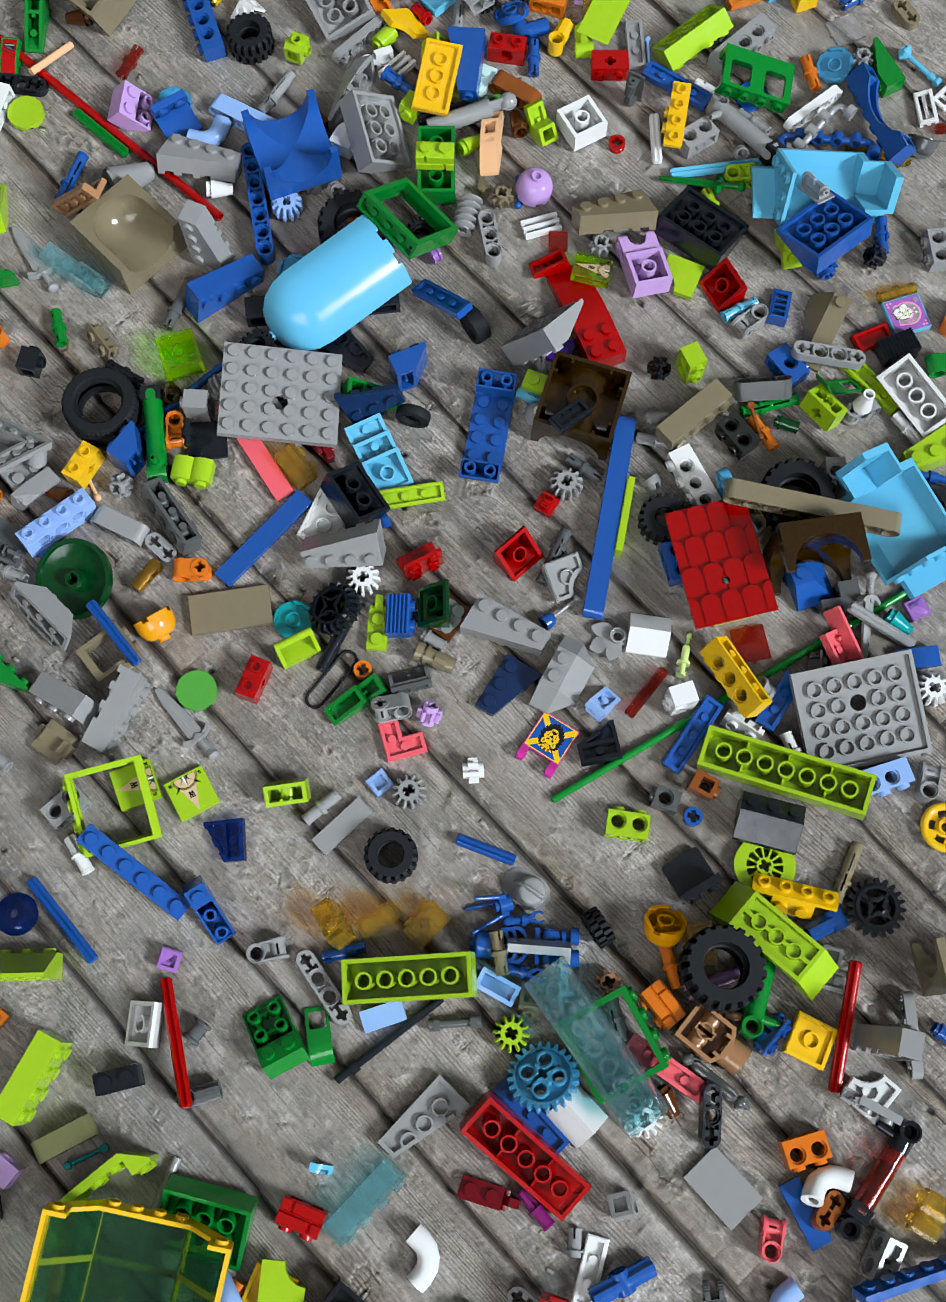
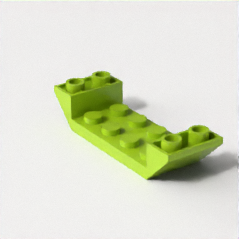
M737 881L734 882L708 913L722 926L730 924L734 926V930L738 928L745 930V936L749 937L752 935L756 939L753 942L755 946L758 947L760 945L763 950L761 954L796 983L794 987L810 1001L815 998L839 968L824 947L757 891Z
M128 1150L116 1153L58 1201L87 1200L92 1196L90 1193L92 1190L100 1189L110 1181V1175L119 1174L127 1168L132 1176L137 1174L142 1176L153 1170L157 1166L156 1161L161 1157L155 1153ZM51 1216L43 1249L46 1253L56 1249L65 1242L63 1237L69 1232L60 1220L63 1218Z

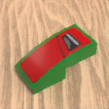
M2 37L0 45V73L19 75L21 68L19 56L22 46L20 38Z

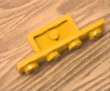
M673 82L669 106H665L663 116L667 120L662 123L661 133L664 134L663 146L678 149L682 147L691 83Z
M757 872L753 875L751 889L758 893L770 895L769 902L784 914L811 920L815 907L834 912L838 910V892Z

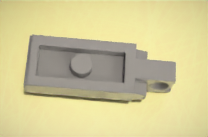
M845 1085L840 1092L839 1098L848 1105L859 1103V1109L870 1115L873 1111L881 1115L880 1120L890 1126L893 1123L901 1125L904 1119L903 1116Z

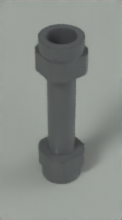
M481 1014L470 1015V1018L444 1020L428 1018L429 1032H436L445 1028L470 1026L471 1029L482 1028Z

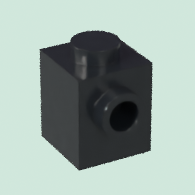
M21 346L15 365L16 369L22 376L40 379L42 369L46 366V357L36 346Z

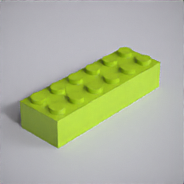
M472 951L341 960L342 1005L478 997L475 952Z

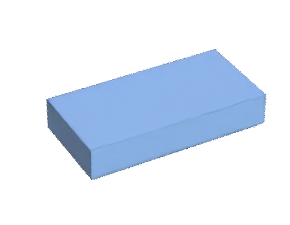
M388 1002L359 1012L365 1034L407 1020L402 1002Z

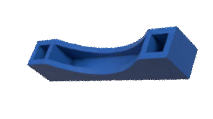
M862 62L846 77L849 84L847 87L855 95L856 98L854 100L856 104L863 110L862 116L869 122L870 131L876 135L878 146L884 150V158L899 166L915 153L917 149L910 136L901 131L892 130L883 120L878 105L880 80L874 69Z

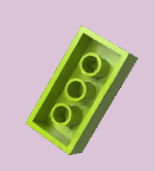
M51 1030L37 1031L0 1094L1 1120L11 1126L24 1125L33 1120L37 1112L35 1110L39 1101L42 1102L49 1091L47 1087L50 1082L58 1077L60 1073L59 1067L62 1061H66L72 1052L70 1047L73 1042Z

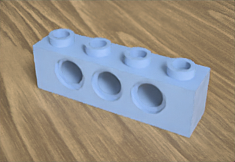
M81 488L20 529L15 535L30 556L34 558L55 541L60 540L92 518L97 507L87 492Z
M906 757L862 770L877 775L871 796L878 795L879 798L891 794L890 790L895 788L898 791L910 788L909 784L915 781ZM885 774L892 776L893 783L886 781Z

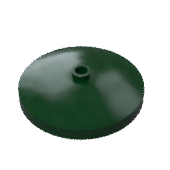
M69 538L53 544L43 554L36 569L35 585L47 587L65 607L69 608L73 614V620H81L92 616L86 607L88 602L94 599L101 608L107 602L113 586V571L108 557L100 547L87 540Z

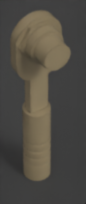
M476 149L474 156L480 180L477 184V191L479 197L485 199L490 196L491 188L489 182L485 180V176L480 175V149Z

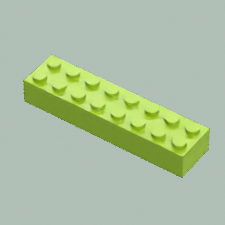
M709 725L697 762V770L700 769L710 774L862 821L866 816L877 775L712 725Z

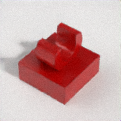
M543 490L533 509L551 518L560 504V499Z

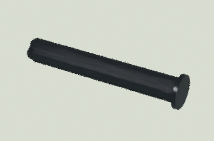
M360 600L359 602L362 606L359 608V610H361L362 607L366 606V604ZM347 627L346 632L341 631L340 635L333 634L315 668L322 673L327 672L351 627Z

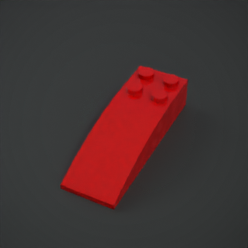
M577 265L571 267V270L546 276L559 308L581 298L584 301L571 332L581 358L609 366L624 363L627 353L625 346L599 292L585 269Z
M490 1090L483 1095L459 1123L460 1132L561 1221L565 1219L592 1187L550 1144Z

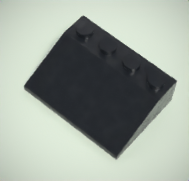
M687 186L658 215L654 232L709 270H712L725 257L729 256L750 226L693 188Z

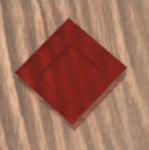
M549 231L548 252H554L563 248L564 252H567L568 232Z

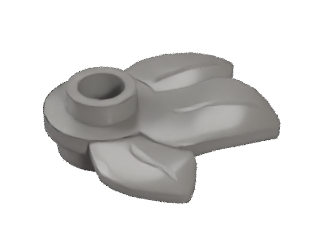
M607 622L592 625L591 629L597 637L591 642L590 651L597 654L605 653L609 661L616 659L621 654L622 646L628 639L626 630L622 627H612ZM618 634L621 636V639L615 640L613 636Z

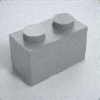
M184 389L183 396H180L179 401L184 416L189 418L191 423L213 421L214 405L208 390Z

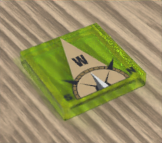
M577 252L570 280L607 289L614 261Z

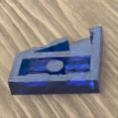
M244 818L203 822V826L212 837L211 840L214 846L218 848L219 855L224 863L247 861Z

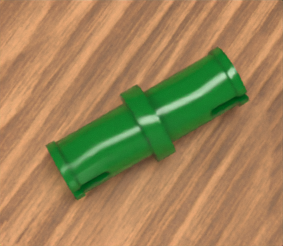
M58 308L51 309L49 311L52 322L51 331L55 335L56 346L66 347L69 342L66 335L67 326L63 322L62 311Z

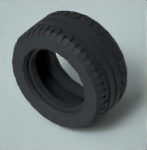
M105 367L85 370L68 383L62 395L61 408L65 420L78 438L91 445L107 446L112 440L116 439L120 434L121 428L127 425L130 420L135 423L136 427L140 423L142 405L131 381L117 370ZM100 392H112L121 397L120 409L111 419L104 422H91L83 418V408L93 395Z

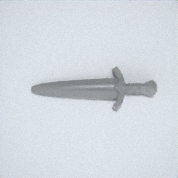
M13 227L12 232L16 242L34 271L27 273L29 280L43 279L47 284L49 292L54 293L58 291L59 285L50 277V274L56 268L55 261L51 260L47 265L28 238L17 227Z
M867 571L865 573L867 579L866 594L860 595L856 599L857 602H863V607L873 613L874 606H880L881 601L873 594L877 573L875 571ZM862 621L861 651L864 657L867 658L872 627Z
M156 688L155 692L158 699L189 739V741H183V747L188 748L199 744L206 752L209 760L216 759L219 755L218 750L212 748L205 739L210 731V724L205 723V727L202 729L173 698L162 689Z

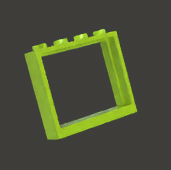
M141 754L64 774V779L61 780L64 792L68 791L70 800H67L69 812L74 813L75 821H72L75 834L79 833L80 836L86 829L74 778L134 763L152 832L115 843L124 848L163 837ZM78 843L80 853L84 854L85 858L95 856Z

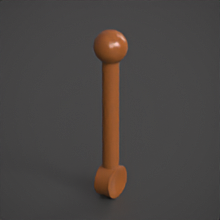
M750 401L747 404V409L751 411L757 435L763 440L764 434L761 433L754 411L755 403Z

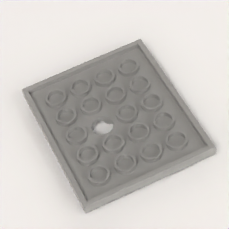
M224 341L217 436L337 448L339 404L334 399V393L340 392L342 355ZM280 396L287 400L288 405L284 409H276L272 404V400Z
M912 649L788 674L805 754L857 768L933 751ZM856 694L863 696L865 699V705L859 711L854 710L850 705L851 698Z

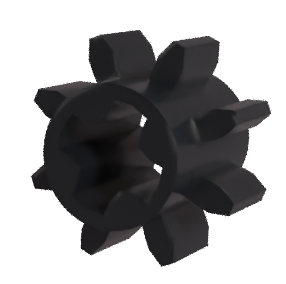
M874 244L873 247H867L862 256L865 260L864 265L876 270L877 266H883L887 258L885 254L886 249L877 244Z
M654 356V360H651L647 365V373L652 374L650 379L664 381L665 377L671 372V364L666 363L668 359L666 357Z

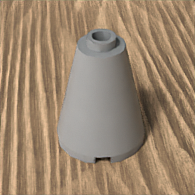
M148 162L106 166L100 170L101 177L105 176L107 180L105 185L106 191L127 174L142 188L155 179L154 175H156L154 166Z

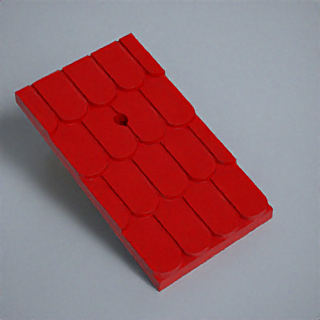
M719 500L664 514L695 630L709 626L725 625L779 610L748 508ZM723 577L728 580V584L722 582Z

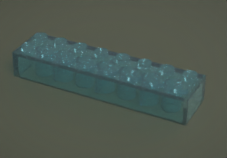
M563 955L523 984L630 1138L668 1112L669 1104Z

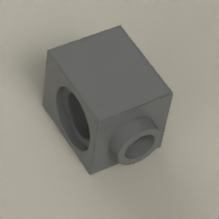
M658 784L656 789L652 788L649 794L650 808L674 816L682 792ZM659 795H666L669 798V803H661Z

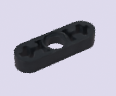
M0 73V82L9 84L14 94L44 97L49 91L43 78ZM20 82L26 83L23 88L17 87Z
M710 1080L704 1082L700 1087L698 1138L706 1148L714 1149L721 1142L723 1091L717 1083ZM712 1087L716 1091L715 1093H712L710 1097L707 1094V1091H711ZM709 1109H714L716 1112L712 1120H706L705 1114ZM710 1133H712L714 1135V1138H710L709 1142L705 1138L708 1137Z

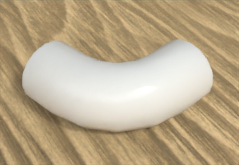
M836 1165L818 1167L807 1176L802 1188L801 1201L812 1207H822L827 1190L838 1189L849 1193L855 1171Z
M420 1224L405 1241L417 1255V1263L407 1275V1279L417 1290L424 1293L438 1273L440 1254L436 1241L430 1232Z

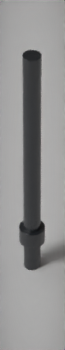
M444 1000L430 1001L359 1058L348 1062L347 1067L334 1076L335 1081L340 1084L351 1074L355 1075L361 1070L360 1067L435 1010Z

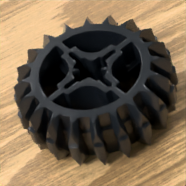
M337 581L336 583L330 582L329 586L323 585V590H317V596H312L314 601L309 603L311 607L308 610L309 615H311L309 619L313 627L321 633L333 636V634L340 635L341 631H347V627L353 628V621H358L356 615L361 614L359 610L362 606L359 602L361 598L356 590L347 583Z

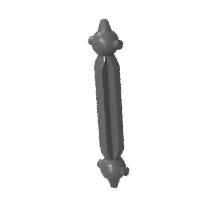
M678 1051V1055L681 1058L680 1064L690 1066L692 1072L704 1081L710 1080L717 1083L722 1088L723 1097L734 1102L735 1110L745 1109L749 1111L751 1109L747 1102V1095L738 1096L737 1091L701 1061L694 1060V1053L692 1051L690 1053Z

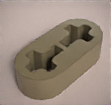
M895 0L891 8L892 14L906 30L916 29L920 21L918 12L908 0Z

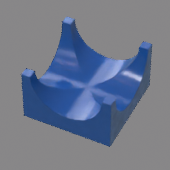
M314 89L306 91V98L303 104L294 113L279 120L262 121L254 118L248 109L241 111L247 140L271 201L342 178L339 151L336 144L331 145Z

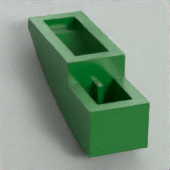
M373 673L359 685L351 687L323 710L333 725L337 726L371 705L373 698L385 695L390 689L380 674Z

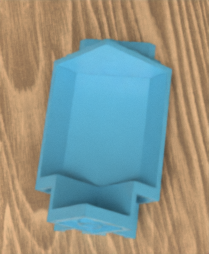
M777 148L776 155L772 158V166L751 165L752 218L774 219L777 225L781 226L814 201L797 187L798 184L802 183V174L805 171H810L816 177V180L827 185L829 190H832L874 217L873 223H875V218L878 216L893 214L904 177L891 161L869 160L864 152Z
M886 442L861 453L835 472V478L846 494L839 500L895 511L902 515L900 535L897 537H886L866 532L872 558L871 563L885 586L892 582L895 585L900 583L909 599L912 600L946 580V511L913 458L900 463Z

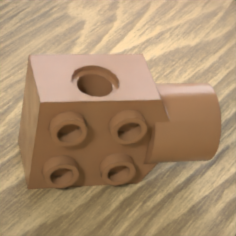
M694 1004L671 1034L702 1061L708 1064L716 1061L733 1076L742 1068L752 1053L748 1047L735 1038L737 1028L714 1010L712 1012L704 1010L703 1005L697 1006Z

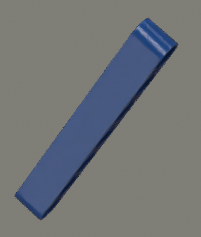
M249 142L241 147L256 251L259 261L264 265H270L275 261V250L265 186Z

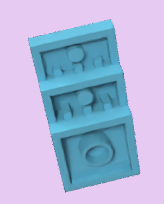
M380 413L344 428L358 461L378 490L405 487L414 483Z

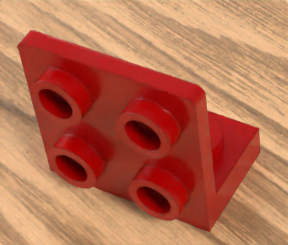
M431 541L397 558L396 562L407 582L410 580L415 581L421 578L424 573L428 571L433 572L441 567V564H443L442 550L440 548L435 549Z

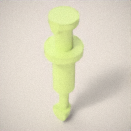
M692 633L686 635V644L682 647L681 657L676 662L679 666V671L676 672V677L685 678V668L690 666L688 658L691 649L689 643L690 639H692Z

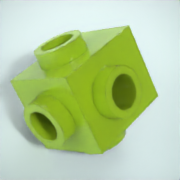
M292 31L284 42L285 60L302 66L306 57H309L312 51L309 37L303 33Z

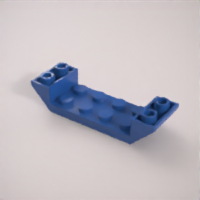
M479 368L467 441L458 477L498 484L518 374Z

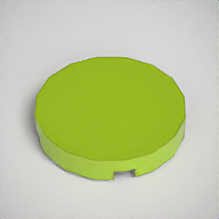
M20 96L9 104L7 117L11 125L17 130L29 131L28 129H35L43 123L45 112L41 102L35 97Z

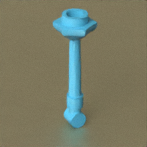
M904 45L898 51V60L908 59L929 81H932L933 87L937 88L942 83L940 77L936 78L935 74L926 69L911 55V45Z

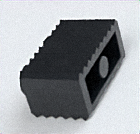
M910 327L881 340L879 339L875 343L873 351H875L878 361H880L884 368L889 365L891 367L908 353L913 358H916L922 346Z
M140 1063L94 1073L92 1076L96 1097L145 1085L143 1067Z

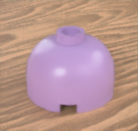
M538 167L524 170L519 175L515 186V192L518 194L517 198L519 201L530 207H536V205L540 204L545 205L550 200L553 190L551 177L545 170Z

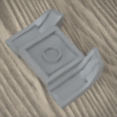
M26 461L0 474V477L14 491L10 495L11 505L22 511L61 481L49 466L33 468Z

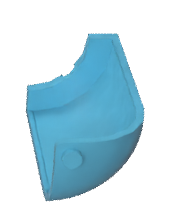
M365 215L359 216L282 272L272 282L265 295L263 313L269 328L268 334L272 336L274 341L278 340L289 349L305 351L319 349L337 339L412 283L403 263H399L392 253L395 250L387 239L382 240L377 232L378 228Z

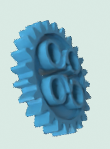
M538 1042V1048H534L530 1044L529 1051L522 1048V1056L515 1054L517 1062H510L513 1069H508L507 1071L508 1076H510L507 1078L508 1085H511L509 1090L510 1093H514V1100H520V1107L527 1104L528 1112L535 1107L537 1114L540 1113L541 1109H545L546 1114H549V1108H553L555 1112H558L557 1105L559 1104L565 1108V1099L572 1102L570 1093L577 1094L575 1086L580 1084L577 1078L580 1074L579 1070H576L578 1068L577 1062H572L573 1056L572 1054L567 1055L566 1048L559 1051V1044L551 1048L550 1042H547L545 1047H542L541 1042ZM545 1060L551 1061L548 1065L541 1064ZM526 1073H532V1074H533V1075H532L531 1077H529V1078H524V1077H523ZM557 1077L564 1078L561 1082L554 1081V1079ZM539 1090L546 1091L543 1095L536 1094Z

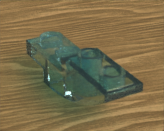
M50 241L38 255V258L53 268L56 274L95 297L102 299L113 286V283L82 261L78 262Z

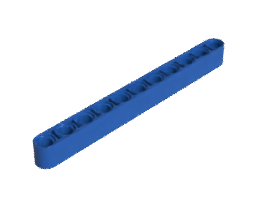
M619 415L613 435L582 617L597 620L603 619L637 418Z

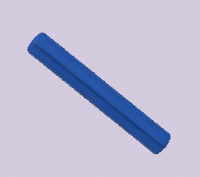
M94 599L86 604L87 609L133 667L141 662V658Z

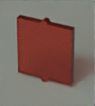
M763 624L749 627L745 625L744 628L729 631L734 647L746 663L753 662L755 664L757 661L771 658Z

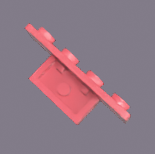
M838 605L823 612L831 631L819 636L831 661V665L864 659L865 657L841 606Z

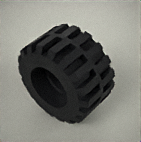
M243 12V15L238 14L235 16V19H231L230 24L226 27L229 49L232 56L236 57L238 62L242 61L246 65L247 63L255 65L254 63L256 62L260 64L262 60L266 61L268 55L271 56L273 53L274 39L272 28L267 18L262 17L261 14H254V12L246 14V12ZM249 37H256V38H254V39H252V40H245L246 38H249Z
M390 827L387 830L383 828L381 832L377 833L376 831L373 837L368 839V844L364 848V860L367 869L375 879L386 884H397V882H403L405 878L412 875L413 870L417 867L418 851L414 840H412L408 833L406 834L401 829L396 830L394 827ZM389 844L400 846L404 852L403 861L393 868L384 867L379 861V852L384 846Z

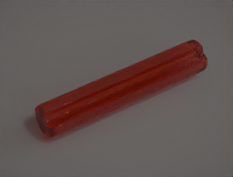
M660 666L625 709V714L628 717L634 718L666 678L668 671L664 667Z

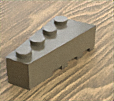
M642 189L574 204L571 225L578 235L602 234L604 230L617 233L621 232V229L630 228L632 231H640V228L648 227V230H656L658 210Z
M717 378L714 379L656 427L655 435L670 451L675 447H681L689 437L696 435L703 427L728 410V407L731 405L732 394Z

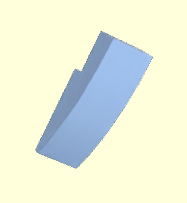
M476 963L477 990L512 1007L521 987L502 976H496L495 972Z

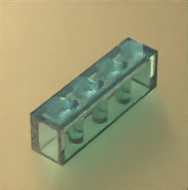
M387 1156L329 1218L322 1228L340 1247L345 1243L349 1246L358 1236L355 1233L362 1225L365 1229L374 1219L371 1214L377 1208L381 1211L390 1200L387 1197L392 1191L397 1194L406 1184L403 1181L406 1175Z

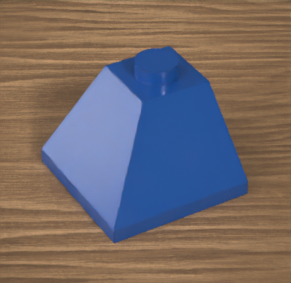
M820 562L801 563L796 565V572L784 573L797 612L815 607L821 600L836 598L824 566Z

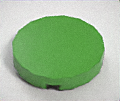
M194 670L184 674L176 686V696L179 702L191 711L207 709V707L215 702L218 695V686L214 678L209 673L201 670Z

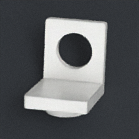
M239 0L230 18L235 19L236 15H243V12L250 14V12L255 10L265 13L266 10L256 0Z

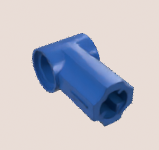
M545 17L530 22L521 20L514 23L511 27L514 35L527 37V44L531 38L550 34L549 22Z
M839 906L837 912L829 910L822 914V917L811 921L803 926L804 932L815 941H818L831 933L834 934L848 927L850 923Z

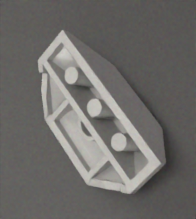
M18 581L14 582L10 597L16 602L24 618L52 647L61 649V651L67 650L73 622V614L69 608L65 607L47 587Z
M567 635L564 637L536 687L529 703L531 707L545 714H550L576 704L594 670L592 661L583 643Z

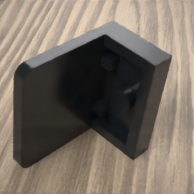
M697 847L691 848L662 867V872L683 905L687 902H690L691 905L702 899L701 893L707 890L710 894L720 887L718 883L723 880L719 872L713 873Z

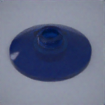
M12 893L4 897L0 901V930L10 936H20L28 933L38 920L39 911L35 900L24 893ZM13 910H17L18 914L13 918L11 913Z

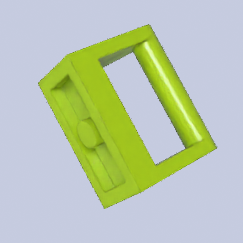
M311 627L273 644L285 670L322 652Z

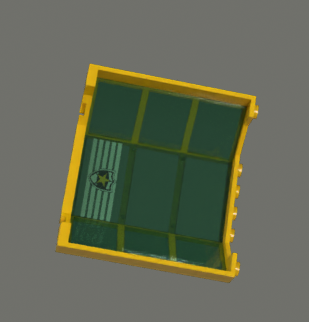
M117 1198L48 1202L42 1210L20 1302H220L234 1242L196 1219L189 1218L190 1216L186 1213L170 1214L163 1208L147 1209L144 1208L143 1204H124Z

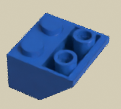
M425 342L415 343L407 349L397 350L388 356L390 374L401 392L416 387L427 365Z
M130 420L127 425L121 428L120 434L116 439L108 444L106 452L117 468L134 479L145 466L146 460L143 438L135 423Z

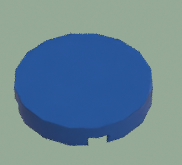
M512 0L501 5V9H495L493 15L498 25H511L523 20L530 11L527 2L522 3V0Z

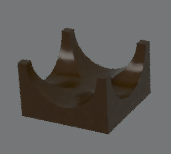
M556 352L533 420L531 440L538 442L541 437L548 435L569 437L591 447L597 453L598 460L606 462L632 372L564 352ZM580 397L592 410V414L561 435L548 422L549 417Z
M861 512L778 523L762 551L774 595L778 596L781 594V581L785 571L787 573L796 572V563L800 561L812 560L824 563L836 572L841 581L852 580L850 570L851 549L857 553L861 563L870 562L872 559Z

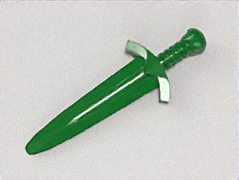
M717 175L716 180L659 176V180L711 187L714 188L713 193L716 194L724 188L737 190L741 193L746 189L744 181L737 183L725 182L721 175Z

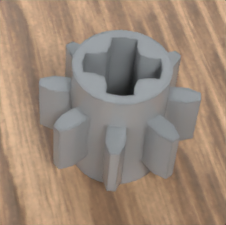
M857 48L856 53H852L854 69L862 62L872 66L874 61L872 59L873 52H870L869 49Z
M603 233L598 236L593 235V241H589V248H592L591 255L594 254L598 259L603 256L608 257V252L612 251L613 246L609 244L611 238H607Z
M123 472L111 477L113 482L109 484V488L113 495L119 496L121 499L124 496L128 497L133 494L131 489L135 486L130 476L125 475Z

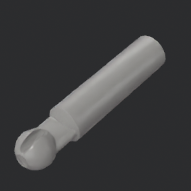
M505 92L498 99L490 101L486 98L451 110L448 117L436 115L427 118L426 121L428 126H455V129L482 121V119L491 118L494 112L513 110L517 105V99L514 93Z

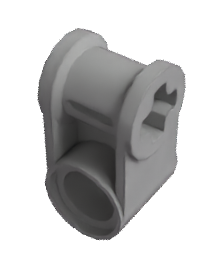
M757 303L746 312L738 315L731 322V326L740 332L742 339L748 338L765 324L769 312L767 306Z
M874 398L871 411L865 415H858L853 410L852 401L846 407L848 411L843 417L842 422L847 426H854L865 419L875 416L882 408Z
M405 692L377 696L371 701V707L374 710L373 719L377 723L383 724L390 721L403 720L412 715L410 698Z
M921 761L917 771L914 791L915 799L918 802L926 804L938 796L944 774L943 766L936 767L927 764L926 761ZM923 788L929 790L930 797L924 794Z
M286 936L251 944L246 951L247 959L256 965L289 959L290 956L287 954L285 946ZM256 948L262 949V957L258 960H254L251 957L252 951Z

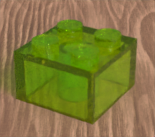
M192 327L154 339L168 381L174 382L207 372Z

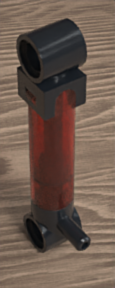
M881 1120L876 1123L875 1127L890 1139L854 1197H850L842 1211L848 1215L839 1216L836 1220L834 1229L839 1237L849 1242L857 1241L861 1237V1225L868 1226L875 1214L873 1211L914 1144L921 1140L922 1129L917 1122L903 1120L901 1125L895 1124L894 1129ZM908 1125L912 1129V1134L909 1138L904 1135V1129ZM851 1222L853 1226L852 1232L845 1234L844 1225Z

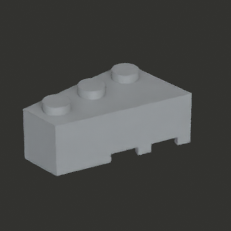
M45 671L41 672L29 689V692L35 696L33 700L43 706L47 703L49 705L47 708L56 714L62 712V717L72 723L75 720L88 728L92 718L99 715V704L84 693Z

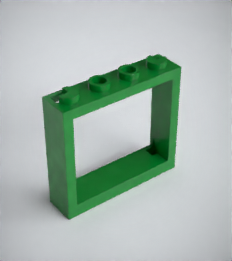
M407 177L364 191L356 206L409 260L450 244L459 230ZM400 195L436 233L418 239L381 201Z
M627 983L555 1023L598 1104L640 1083L670 1065L669 1060L671 1057L667 1048L661 1047L658 1041L660 1036L654 1026L650 1027L646 1020L649 1016L643 1006L639 1007L635 1000L638 996L632 986L628 987ZM622 995L659 1063L605 1091L569 1023Z

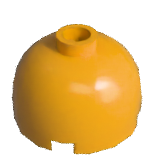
M169 605L133 626L144 640L150 642L159 640L162 643L171 638L169 633L175 629L176 617Z
M668 905L651 906L648 908V912L645 913L642 927L645 937L649 942L659 947L675 946L682 940L687 927V920L683 913L679 910L677 912L670 910L671 906Z

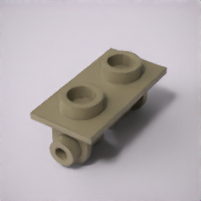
M88 323L86 338L96 348L98 355L103 357L106 363H108L110 356L117 357L120 354L119 347L112 339L105 341L110 336L102 325L95 324L92 326Z

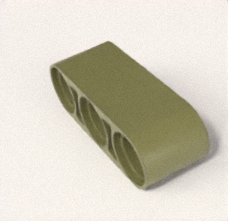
M88 1113L31 1143L39 1165L100 1133L92 1114Z

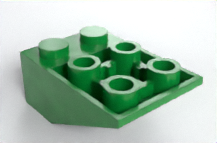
M281 994L241 1015L260 1065L270 1080L310 1059L303 1039Z

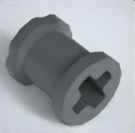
M196 1017V1022L182 1035L198 1047L199 1041L212 1028L201 1018Z

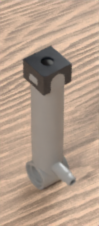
M714 92L705 108V113L708 115L709 120L717 119L760 155L759 160L766 166H772V158L776 155L777 148L787 147L778 139L773 141L729 103L728 97Z

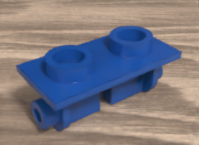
M779 1011L777 1014L774 1013L771 1018L781 1021V1028L765 1025L771 1030L770 1034L763 1030L762 1034L753 1040L754 1044L752 1047L758 1052L763 1049L761 1054L765 1057L768 1054L771 1056L779 1046L777 1042L781 1037L785 1038L792 1029L790 1026L792 1021L788 1018L784 1021L785 1016Z

